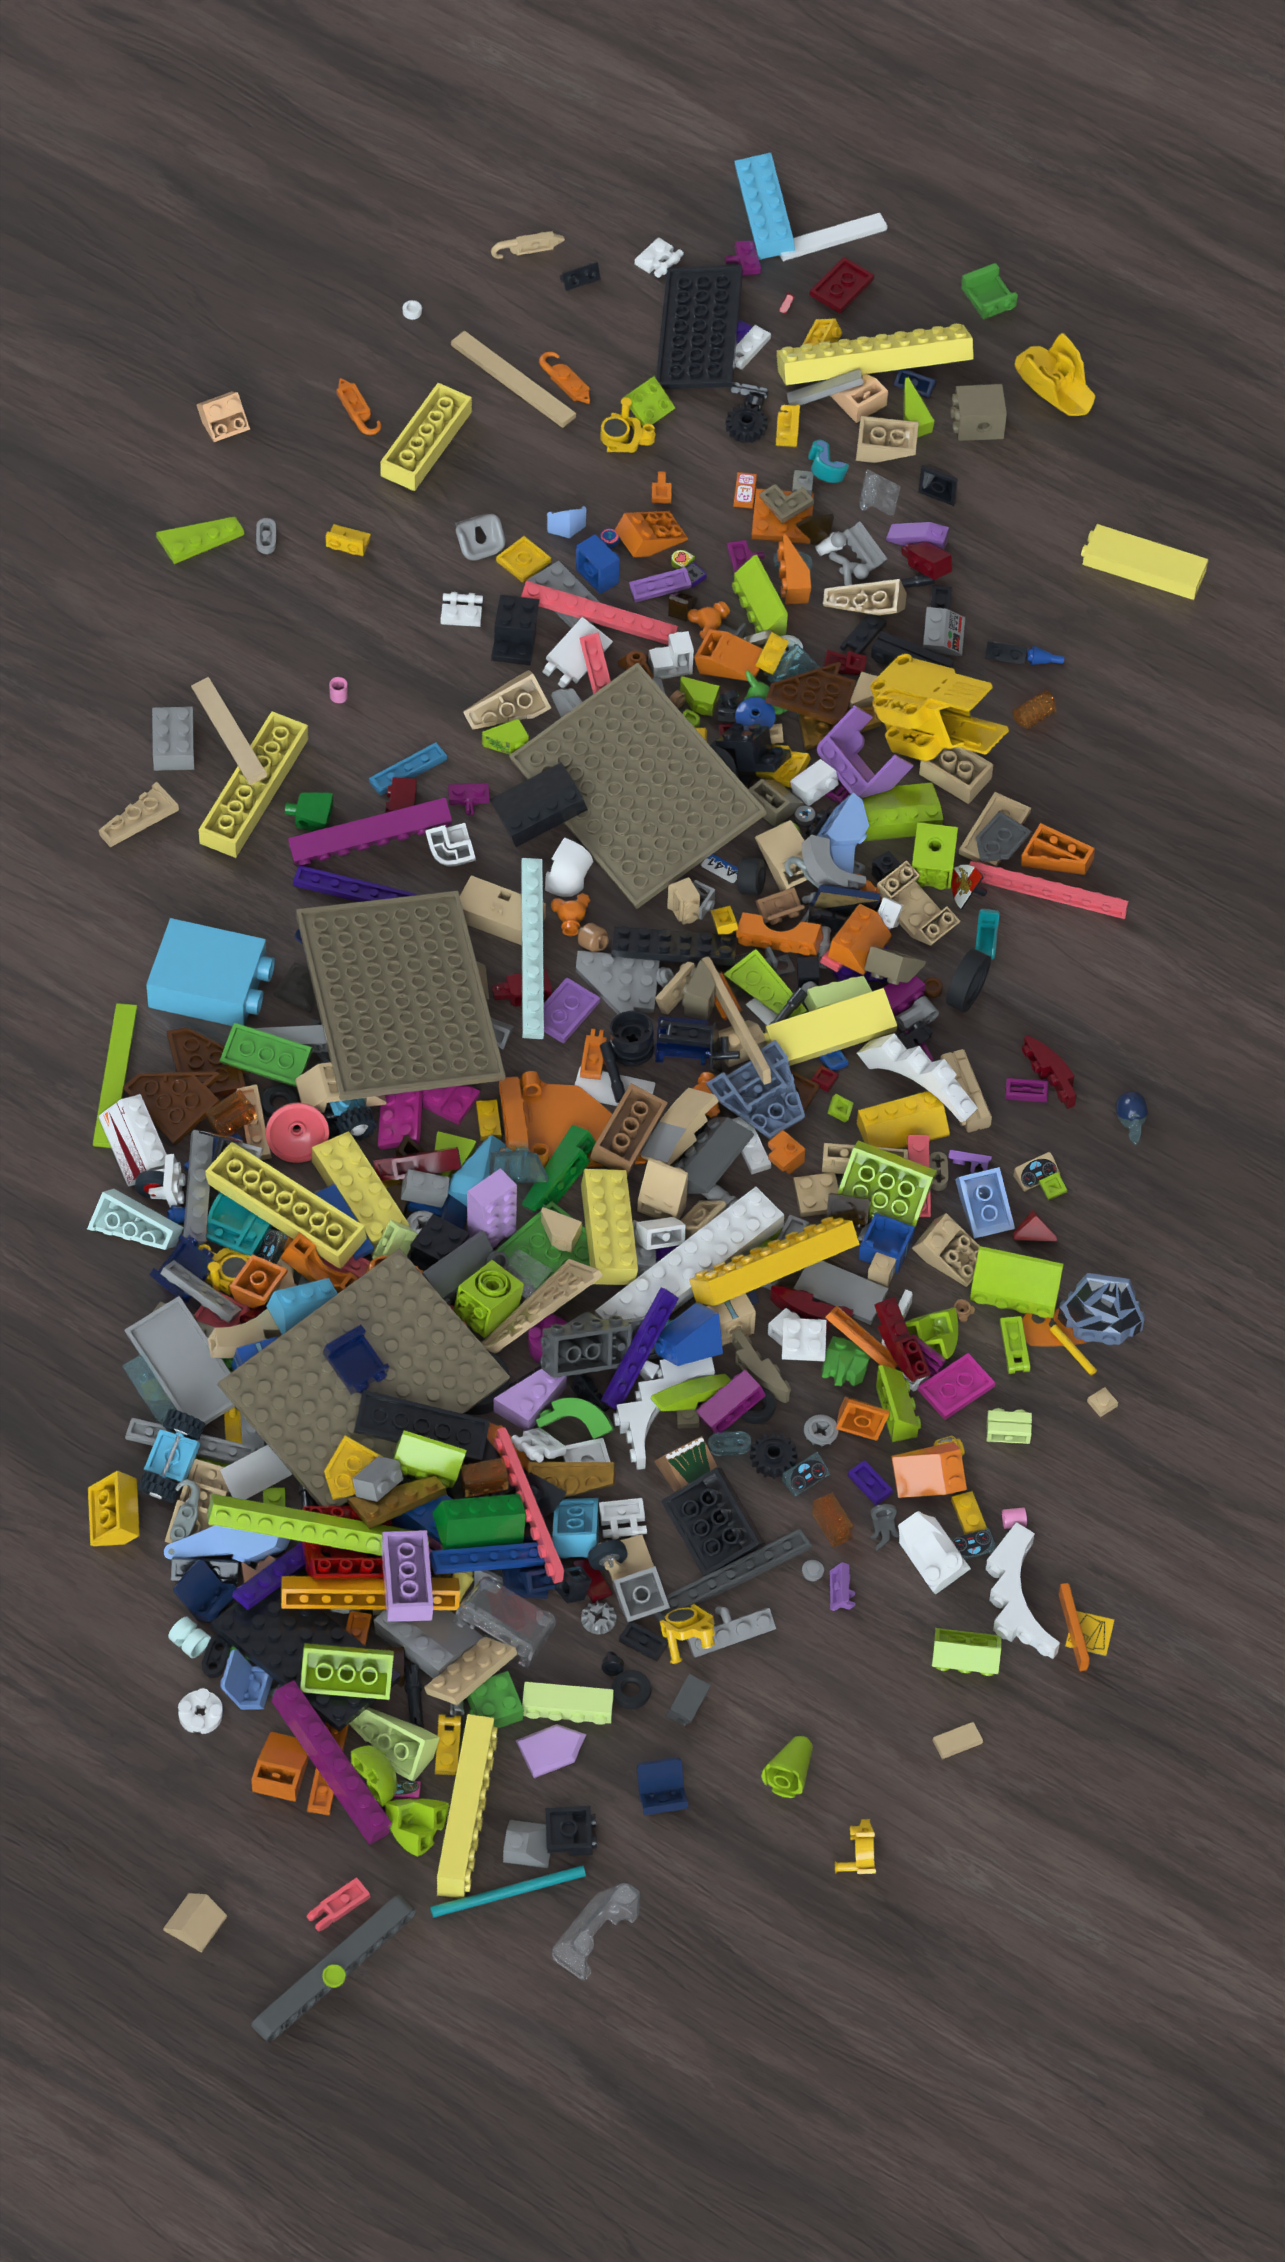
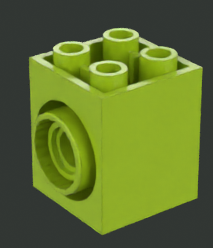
M917 823L912 867L920 875L916 880L920 887L930 886L940 890L951 888L958 827Z
M491 1260L459 1285L453 1311L475 1332L485 1338L519 1307L524 1283Z

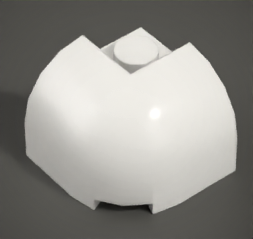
M465 823L448 828L444 825L425 831L431 853L440 864L450 867L476 861Z
M564 838L552 857L554 862L551 872L546 873L545 891L561 897H572L580 893L584 888V877L592 865L593 859L583 846Z

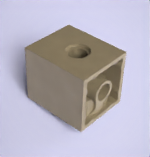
M1002 384L956 386V392L952 394V405L954 407H951V418L955 419V422H953V433H957V440L1004 439L1007 413Z

